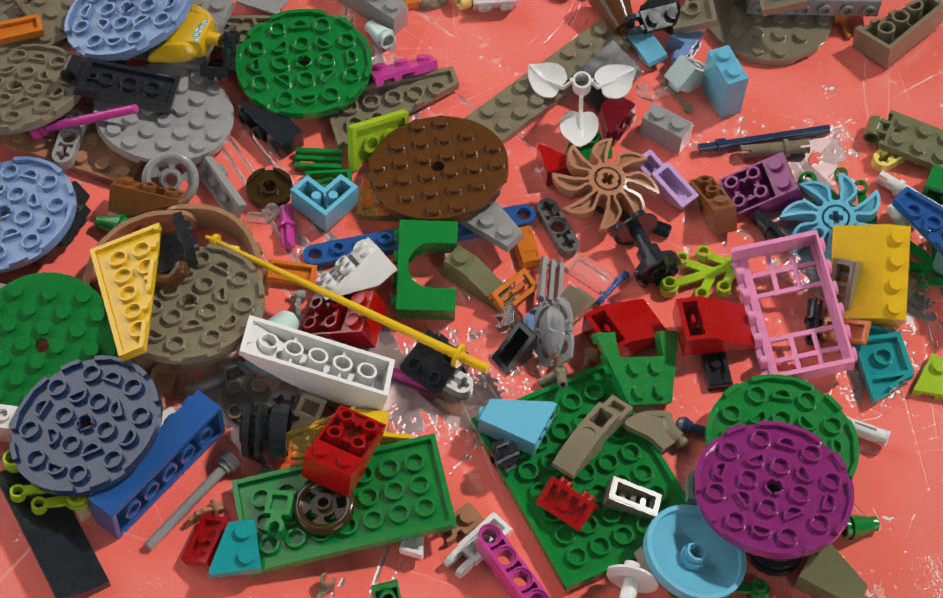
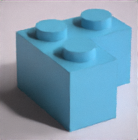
M340 174L324 188L306 175L291 188L292 206L327 232L359 204L358 186Z

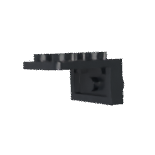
M230 25L223 33V59L209 58L200 67V76H206L208 80H221V77L228 78L236 70V44L239 45L240 31H236V25Z
M181 211L172 214L176 231L161 235L156 274H169L177 261H185L188 264V268L199 265L196 251L200 250L196 236H190V234H193L190 220H184Z
M427 329L424 333L457 349L458 345L454 347L448 343L450 340L440 332L435 334ZM417 342L401 363L400 370L434 395H439L459 368L467 371L470 366L461 363L458 368H454L451 366V357Z

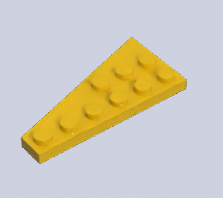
M159 222L89 249L118 356L122 362L147 352L162 227Z

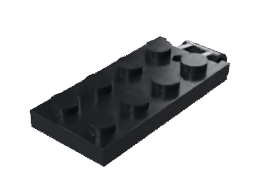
M75 54L66 57L60 73V77L64 82L77 84L74 88V95L123 105L136 104L142 109L167 114L171 113L181 81V76L88 57L84 62L80 56Z

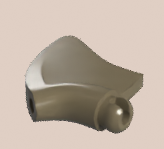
M650 410L639 412L626 419L622 424L625 430L646 439L661 453L673 445L678 449H682L688 443V439L683 436L684 433L675 425L673 414L667 411Z

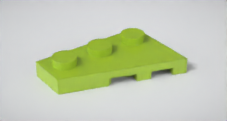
M402 109L348 125L349 169H352L353 172L359 169L361 163L367 159L370 160L374 149L382 139L395 129L409 123V112Z

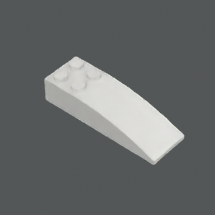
M249 315L238 353L266 372L309 393L353 408L382 410L386 402L395 363L394 359Z

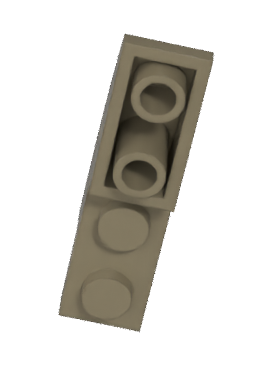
M611 395L603 404L599 402L565 442L552 462V467L574 479L602 450L603 443L632 414L633 407L614 395Z

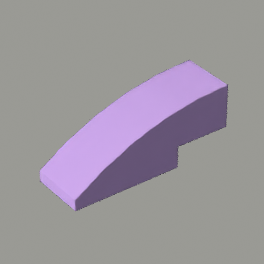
M651 149L643 154L648 158V161L631 170V172L641 171L650 176L658 186L659 197L681 210L699 197V194L669 162L664 164Z

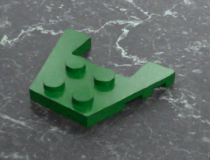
M678 331L656 332L654 338L658 356L620 357L615 332H598L591 335L593 344L597 343L602 353L600 358L603 364H607L613 376L610 379L622 401L632 407L667 406L672 403Z

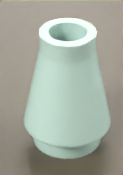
M373 20L366 23L364 29L378 48L388 49L394 44L395 35L393 30Z

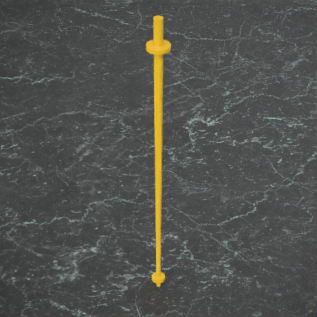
M221 235L205 236V239L210 241L209 244L234 250L266 269L451 357V366L454 368H458L461 363H464L485 374L490 369V364L466 354L468 347L463 343L457 349L228 245L221 241Z

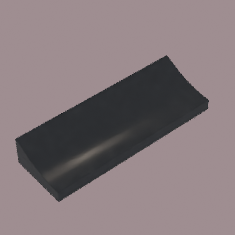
M0 471V490L54 597L88 598L110 587V581L73 510L66 506L48 508L46 513L42 515L34 514L31 510L32 499L35 497L51 498L58 495L49 493L26 496L23 502H13L10 499V488L16 484L23 486L32 484L20 472ZM16 492V493H14V494H15V495H20V494H22V493H21V492ZM38 504L35 507H42L43 505Z

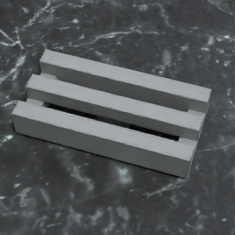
M547 256L540 258L536 300L548 301V304L554 305L556 297H560L563 292L565 263L560 262L557 264L555 259L549 261ZM547 267H549V276H548V280H547V288H548V289H547V297H546V296H545L546 274H547Z

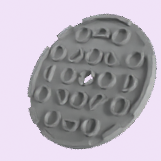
M147 64L136 67L181 76L180 86L170 115H160L159 113L162 112L139 108L136 114L95 122L97 132L106 145L126 159L139 163L140 160L148 162L158 153L176 151L186 155L196 164L201 162L204 156L215 155L226 145L234 125V108L225 90L214 80H208L206 76H200L199 71L180 68L170 64ZM95 99L93 113L128 105ZM164 161L158 164L157 167L169 168V165Z

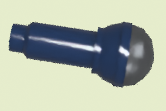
M681 416L676 420L675 425L684 434L691 432L705 437V426L693 423L686 416Z

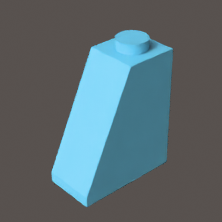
M490 399L486 407L482 406L477 414L476 420L479 421L478 431L496 440L503 438L508 442L513 441L519 450L534 456L555 417L557 404L549 401Z

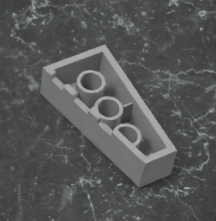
M337 0L367 20H373L393 30L394 35L408 24V5L403 0Z

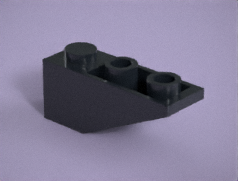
M242 101L238 103V118L244 126L247 125L255 137L259 140L262 139L267 144L268 149L273 154L276 153L282 160L295 152L296 147L304 146L303 131L289 117Z

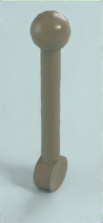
M661 80V87L666 88L684 107L683 110L686 114H691L693 106L686 104L668 85V80Z

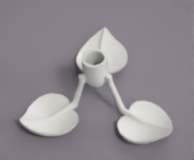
M546 62L528 65L530 85L539 96L554 98L557 96L559 89L565 90L570 85H572L573 92L579 95V112L569 111L560 121L562 135L576 147H583L589 144L596 136L599 127L598 118L593 112H583L584 95L590 92L591 85L597 90L602 89V94L606 98L620 99L629 93L636 74V68L613 64L598 69L594 79L587 72L579 71L566 83V71L559 64Z

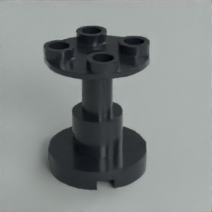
M638 210L632 214L631 218L613 227L614 241L619 245L635 243L639 249L636 256L640 263L634 270V278L638 285L642 288H649L648 284L651 283L659 286L660 281L664 277H674L678 273L677 266H681L682 262L676 252L672 250L661 251L657 243H651L648 236L657 227L658 219L652 213Z

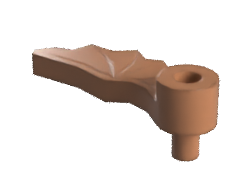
M212 498L210 500L212 506L203 507L195 511L187 518L183 527L187 529L200 521L203 514L209 515L214 513L215 516H219L225 511V508L220 501L216 502Z

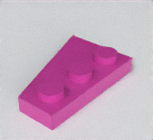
M420 54L416 56V59L408 60L407 58L395 60L393 64L376 63L373 65L370 80L377 87L383 86L384 80L396 82L402 80L404 74L416 76L438 69L437 60L429 54Z

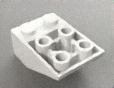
M367 237L365 240L358 241L353 247L354 250L347 256L340 257L335 262V267L329 272L322 273L317 278V283L315 284L342 296L379 286L397 268L380 248Z

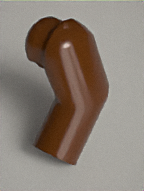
M177 261L169 274H156L155 286L180 285L188 276V264L185 261Z

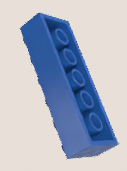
M199 390L192 396H188L175 413L167 416L160 427L152 449L144 460L122 480L103 490L90 494L88 500L95 522L119 540L225 433L221 406Z

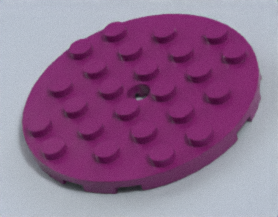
M759 421L758 424L745 426L743 423L731 427L705 447L695 471L694 494L699 510L706 522L728 543L745 552L765 558L793 559L814 554L832 544L841 535L848 524L853 510V481L850 480L846 471L847 466L836 451L832 452L822 443L823 439L798 426L783 422ZM776 485L780 488V491L772 494L767 486Z

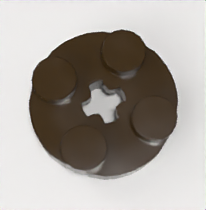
M273 167V170L260 168L248 177L246 195L253 206L267 213H274L279 206L285 205L291 200V188H293L291 177L286 171ZM267 186L271 188L272 186H274V190L266 191L265 187Z

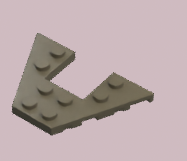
M685 0L684 5L680 9L677 23L673 26L674 35L718 26L713 0ZM759 0L763 16L807 8V0Z

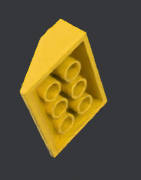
M869 224L832 227L831 266L833 258H844L862 262L850 310H844L845 317H842L843 319L851 318L854 320L871 321L873 325L900 327L906 321L911 226ZM843 266L842 271L849 272L850 268ZM841 276L840 280L847 282L848 277ZM838 286V290L846 292V287ZM836 295L837 300L844 301L845 297Z

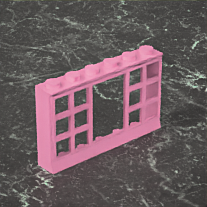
M817 230L731 248V262L755 342V352L762 375L777 374L808 380L846 371H854L855 362L858 361L856 348L851 347L849 339H851L850 327L848 324L844 325L842 318L845 317L844 306L842 302L838 303L836 297L839 294L836 281L831 280L830 259H825L824 252H826L825 241L823 238H819ZM810 246L814 261L797 264L793 250ZM788 251L791 266L774 269L770 254ZM765 256L769 270L751 274L748 259ZM816 266L820 281L802 285L798 270ZM793 271L797 286L779 289L776 275ZM771 276L774 291L757 294L753 279ZM822 287L832 325L768 337L759 303L760 299ZM834 330L838 346L821 349L817 334ZM811 335L815 350L797 354L794 338ZM788 340L792 355L774 359L771 343ZM840 351L841 360L824 362V354ZM817 356L818 365L801 368L800 359ZM794 361L796 369L778 373L777 364Z

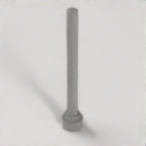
M225 451L218 458V467L144 543L148 550H153L225 474L235 472L241 465L235 455Z

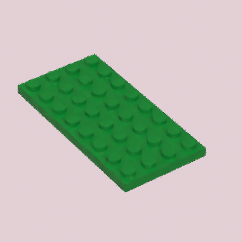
M435 433L377 446L361 480L353 490L356 508L351 521L340 531L329 535H315L305 531L296 522L293 513L291 520H283L286 527L284 536H280L278 532L279 526L272 527L270 535H267L265 532L264 524L269 519L264 516L268 489L294 491L296 495L305 484L311 481L302 477L303 464L232 481L238 521L255 519L261 573L248 574L249 578L457 528ZM324 488L322 493L333 494L334 491ZM310 494L305 502L311 504L315 495ZM337 499L338 508L345 507V499ZM322 502L320 507H325L328 503ZM312 511L305 515L311 522L317 518ZM333 515L324 520L326 524L336 521L337 518Z

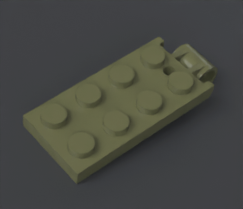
M890 110L888 120L877 115L869 118L863 134L865 142L878 144V149L889 152L897 157H903L905 160L928 169H932L933 165L943 167V129L894 110Z

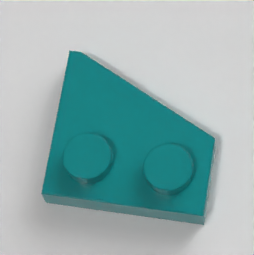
M255 519L228 522L208 571L209 579L261 573Z

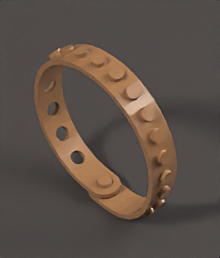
M174 204L168 206L165 210L143 213L125 220L114 227L97 244V246L133 233L132 230L137 226L143 225V229L158 222L162 227L161 234L174 232L176 229L172 214L181 211L184 220H190L193 231L196 228L221 231L237 240L248 254L259 259L263 255L259 241H255L250 228L238 217L219 207L202 204ZM90 256L84 273V282L95 290L98 279L92 257ZM253 262L257 273L262 279L265 296H268L269 281H264V275H268V269ZM237 347L217 358L193 364H167L148 359L142 355L129 359V361L134 362L150 373L154 367V370L177 371L178 374L211 366L228 357L237 350Z

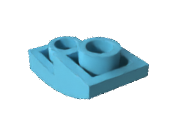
M652 33L635 36L629 34L625 36L626 41L637 51L638 58L648 67L657 65L668 58L666 51Z

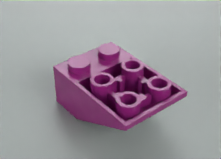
M783 152L718 179L721 188L736 205L737 218L750 216L757 209H761L763 213L783 211L791 203L804 200Z

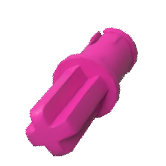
M287 204L281 205L278 208L280 221L278 231L281 233L282 247L290 250L296 246L295 230L297 227L293 220V207Z

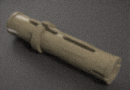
M783 139L782 142L740 145L739 152H749L739 155L740 159L744 160L773 156L780 152H783L785 157H789L790 154L810 153V147L801 146L810 145L809 139L795 141Z

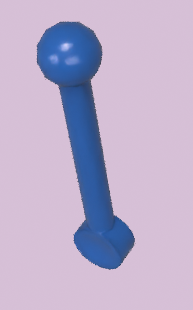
M626 270L622 271L620 277L602 296H599L596 304L601 306L623 280L629 278V272Z

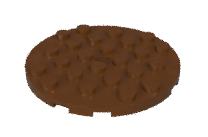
M439 115L416 119L389 133L374 149L368 163L367 174L369 187L374 199L378 204L388 209V213L401 220L407 218L410 220L459 222L477 215L479 209L485 205L490 206L500 196L501 189L508 180L509 163L502 141L490 129L465 118ZM437 165L439 168H443L441 171H433Z

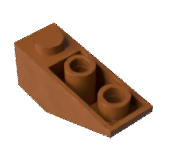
M708 175L691 179L690 185L699 194L696 200L705 223L714 235L737 231L736 205L717 181Z
M123 176L110 184L108 211L133 216L178 204L187 196V193L179 192V189L175 187L162 188L156 186L153 182L141 183L134 181L131 177Z

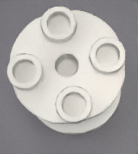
M626 560L624 564L608 566L606 576L609 581L621 588L619 598H636L637 593H651L658 588L659 582L655 576L640 568L638 562Z

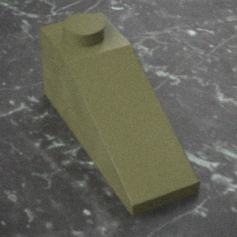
M458 245L444 260L443 277L499 312V307L494 306L493 303L495 302L493 299L490 300L488 295L502 285L503 282L477 256ZM507 287L501 293H499L498 296L501 298L503 295L509 292L510 289ZM513 294L504 301L505 306L512 302L516 295Z

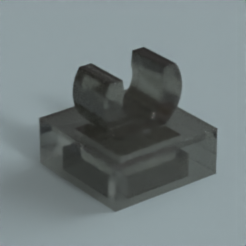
M513 303L504 305V312L496 314L498 321L503 323L495 325V329L499 333H510L519 320L523 321L522 313Z

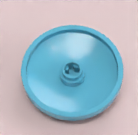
M683 504L668 507L658 513L646 529L643 540L646 563L657 581L679 598H728L742 583L747 568L745 551L733 546L720 537L706 522L698 506Z

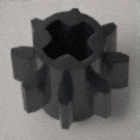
M503 438L493 442V448L488 452L494 468L504 469L505 472L516 468L517 460L521 457L516 444L513 441H505Z

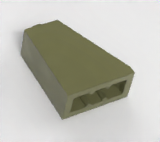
M832 544L809 556L794 588L813 598H869L864 595L868 585Z

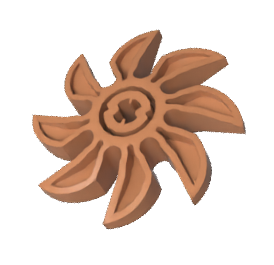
M613 138L597 142L592 149L589 161L584 158L573 144L569 148L566 158L567 169L571 176L552 173L553 183L563 195L571 199L585 196L564 207L562 211L573 218L586 219L593 216L596 206L603 207V219L598 232L612 230L619 222L622 208L630 217L638 210L646 211L645 202L641 194L659 196L658 186L650 176L641 171L627 174V172L648 161L647 157L637 152L625 151L618 154L615 163L607 161L608 151Z

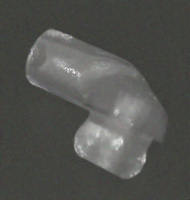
M269 203L261 212L248 211L247 223L268 225L279 215L280 208L275 203Z

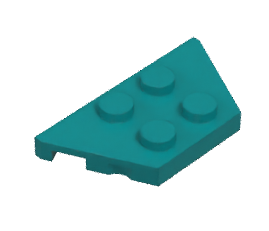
M871 324L867 344H852V347H855L857 351V363L871 405L876 404L913 378L915 373L899 331L883 329L880 326Z

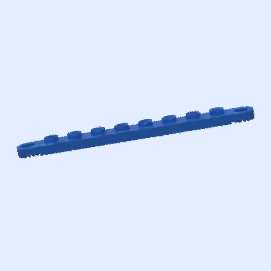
M519 204L503 208L518 227L532 226L534 224L535 210L530 205ZM525 212V214L528 213L529 218L520 219L517 215ZM458 223L457 242L481 237ZM395 229L309 245L304 249L303 262L318 265V269L325 266H335V262L340 257L347 256L354 250L353 247L358 241L365 240L367 237L386 256L393 255L394 250H399V243H394ZM315 252V254H320L321 258L312 260L309 258V255Z

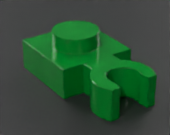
M268 489L264 508V516L269 518L264 524L267 535H270L271 529L274 526H279L278 532L280 536L285 535L286 527L283 520H291L293 504L296 496L294 491Z

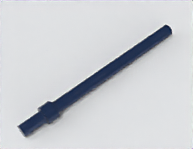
M828 124L728 140L719 138L715 139L714 142L698 144V152L716 151L718 153L725 152L730 148L739 147L740 145L763 144L782 141L783 139L789 140L831 133V128Z

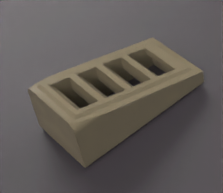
M833 258L831 280L836 281L837 286L846 287V292L838 290V296L845 297L844 301L838 300V303L842 302L844 310H850L862 262L844 258ZM843 266L849 267V272L842 271ZM840 277H848V281H841Z
M613 476L607 484L602 505L654 519L658 514L662 494ZM626 494H629L628 500L625 499ZM636 496L640 497L639 504L635 503ZM646 499L651 500L649 508L645 507Z

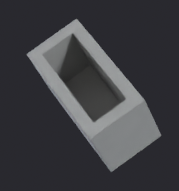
M653 103L642 117L639 134L679 155L690 141L694 123Z

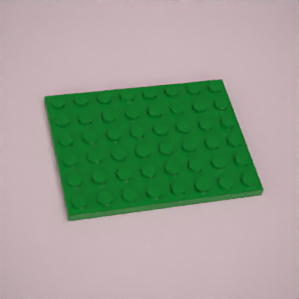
M603 363L568 377L566 388H559L556 382L516 399L554 402L557 404L556 414L534 456L519 450L521 457L517 460L516 468L505 472L504 469L501 470V468L496 469L565 592L606 575L608 566L624 564L626 560L636 561L634 552L643 547L646 529L653 518L602 505L607 484L613 476L662 494L658 513L675 505H692L686 504L685 492L660 451L646 439L625 430L622 424L603 443L602 450L574 479L552 467V462L587 414L599 402L603 404L611 395L620 399L610 379L613 376L607 365ZM633 409V411H632V414H631L629 417H631V416H633L634 414H636V412L634 411V409ZM473 417L470 424L488 454L492 450L491 448H493L492 443L497 440L479 432V421L476 420V417ZM552 476L557 479L563 476L575 484L573 489L580 494L585 490L596 497L594 503L600 507L597 511L594 510L581 532L535 503ZM629 494L625 495V499H629ZM636 496L635 503L639 504L640 497ZM646 499L645 507L649 508L650 499Z

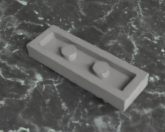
M204 156L198 169L200 180L221 209L232 213L240 219L247 204L228 179L227 175L229 172L222 163H216L213 156Z

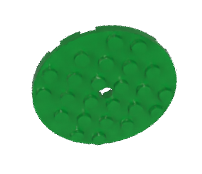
M317 9L287 10L271 15L270 19L262 24L257 23L246 33V38L242 44H239L235 57L237 80L247 98L260 108L287 116L290 119L321 118L343 110L363 93L372 73L371 49L363 33L360 34L354 28V24L341 16L336 18L327 15L326 11ZM301 61L309 62L305 68L298 63Z
M42 272L18 278L0 289V404L19 407L28 392L45 376L47 378L51 377L61 370L60 366L77 359H80L82 362L94 359L98 355L117 357L118 352L103 298L82 280L62 273ZM47 340L49 343L48 349L45 352H37L39 341Z
M777 374L753 376L750 380L740 384H734L722 393V396L713 405L705 427L706 447L713 439L716 440L723 435L725 430L743 423L745 426L758 424L759 421L783 422L803 428L823 439L822 443L832 452L836 451L847 466L846 471L850 480H852L859 461L857 433L852 421H849L843 413V407L828 393L825 395L813 388L814 384L792 376ZM776 485L767 486L772 494L780 491V488Z

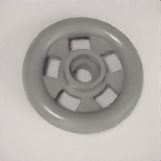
M165 151L156 154L146 163L142 172V183L152 182L151 178L159 177V184L162 188L175 187L179 189L183 180L188 181L189 186L186 191L179 189V192L187 193V196L178 204L189 202L196 194L199 186L197 167L189 157L176 151ZM166 161L169 168H165L160 172L157 165ZM178 163H181L187 169L183 174L175 168ZM168 175H173L175 177V182L171 184L166 181V177Z

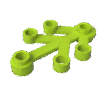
M698 246L696 258L702 262L709 261L718 265L711 267L690 260L685 252H678L679 259L684 261H681V266L678 265L677 267L687 268L696 272L679 278L666 276L660 281L659 293L663 297L673 298L678 294L679 288L703 281L701 287L695 290L694 297L703 294L705 295L703 297L709 298V292L716 277L725 274L724 279L717 283L716 293L721 297H726L730 294L731 285L734 278H736L731 256L726 258L711 253L708 246Z
M7 450L3 454L4 468L11 473L20 472L12 459L10 450ZM16 484L10 488V499L13 502L20 503L26 499V496L45 494L46 492L37 489L33 485L23 486ZM21 492L22 494L15 495L14 493ZM90 494L51 498L35 497L31 501V510L36 515L46 513L48 508L66 506L74 511L83 510L90 504L88 500ZM38 504L43 505L42 507H35Z

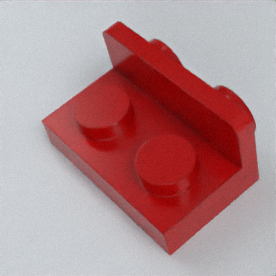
M552 476L535 503L581 532L594 510L597 511L600 507L594 503L596 497L585 490L580 494L573 489L575 484L563 476L560 479Z
M203 514L181 560L186 565L206 567L209 570L228 522L232 521L228 517Z

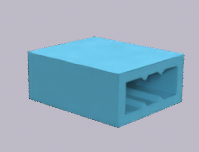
M729 45L709 50L701 82L703 91L720 119L741 113L749 77Z

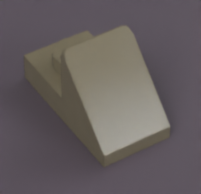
M568 285L560 296L570 303L573 323L595 307L597 299L579 286L575 288L572 285Z

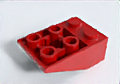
M374 290L342 295V297L385 316L387 306ZM322 295L311 296L300 331L326 339L332 338L340 341L342 344L355 348L368 349L376 347L382 324L331 299L325 300Z
M702 296L678 298L675 300L672 317L675 329L678 331L682 356L755 348L744 304Z
M644 298L605 304L584 314L582 332L592 346L598 349L599 356L602 353L597 343L593 344L591 340V335L594 333L615 332L619 356L629 357L656 344L654 338L656 332L667 331Z
M340 405L304 454L302 477L349 497L361 480L387 425Z

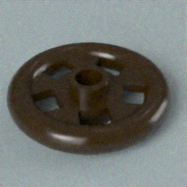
M310 481L295 496L293 504L294 518L302 529L311 534L329 535L336 533L351 521L355 513L356 499L353 491L349 497L336 491L333 494L322 493L323 489L327 487ZM310 494L315 495V497L313 498L311 504L306 503V498ZM337 499H345V507L338 508ZM322 502H327V503H328L327 506H325V507H320V505L322 504ZM310 511L317 517L312 522L305 516ZM333 515L336 516V521L329 524L325 523L324 519H328Z

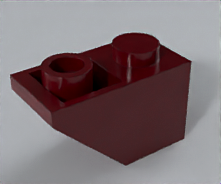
M623 97L620 99L607 98L601 105L599 122L603 138H613L611 145L615 140L619 141L627 126L631 127L637 117L635 114V103Z

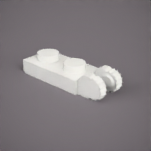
M495 512L491 513L457 544V548L444 560V565L449 568L459 560L461 555L467 558L455 572L459 579L465 576L473 566L478 565L483 560L475 547L476 536L483 525H496L506 538L512 533L513 529ZM488 535L482 536V538H483V540H484L485 542H487V543H493V542H494V540H493V538H492L491 536H488Z

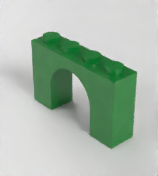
M400 220V226L395 228L394 243H399V250H394L393 264L398 265V273H393L392 287H397V295H392L391 310H396V318L455 320L456 288L422 286L414 281L408 269L413 260L422 254L451 253L457 247L458 221Z

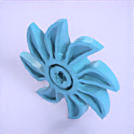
M839 172V200L831 198V190L828 185L819 181H805L800 183L798 187L814 200L818 206H815V204L808 200H799L788 205L780 216V220L805 222L800 223L794 229L792 235L817 230L819 238H823L825 241V259L830 260L832 227L840 225H869L865 222H870L875 218L881 202L880 194L876 189L856 207H851L856 201L857 187L850 177ZM802 248L794 249V255Z

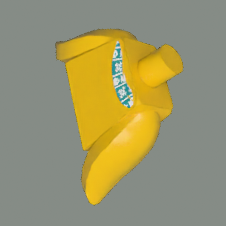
M192 4L186 20L164 40V43L157 45L149 52L148 61L152 63H185L196 57H204L211 45L217 47L223 45V34L217 33L214 19L208 11L196 4Z

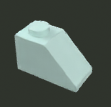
M680 55L664 76L670 81L668 85L673 90L689 93L701 85L705 65L699 60Z

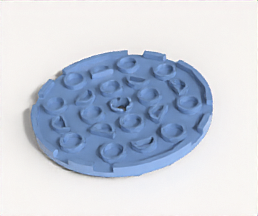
M75 0L67 13L64 30L68 42L74 51L84 58L88 57L103 61L128 60L155 47L175 32L186 20L193 0Z
M17 156L13 157L11 161L0 163V216L8 212L11 213V215L7 214L0 217V273L21 268L41 258L57 246L71 227L77 208L76 193L70 179L64 174L63 170L50 161L36 157Z

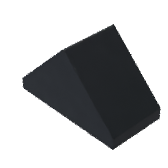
M519 320L491 358L507 374H511L536 355L538 336L522 320Z

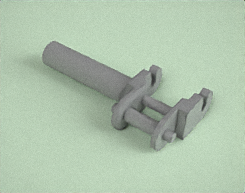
M235 358V363L226 366L223 363L220 364L221 368L219 371L223 372L220 375L186 386L185 389L187 395L191 396L197 390L202 392L222 384L226 387L229 378L249 374L245 365H242V361L239 362L238 358ZM238 368L239 371L228 375V370Z

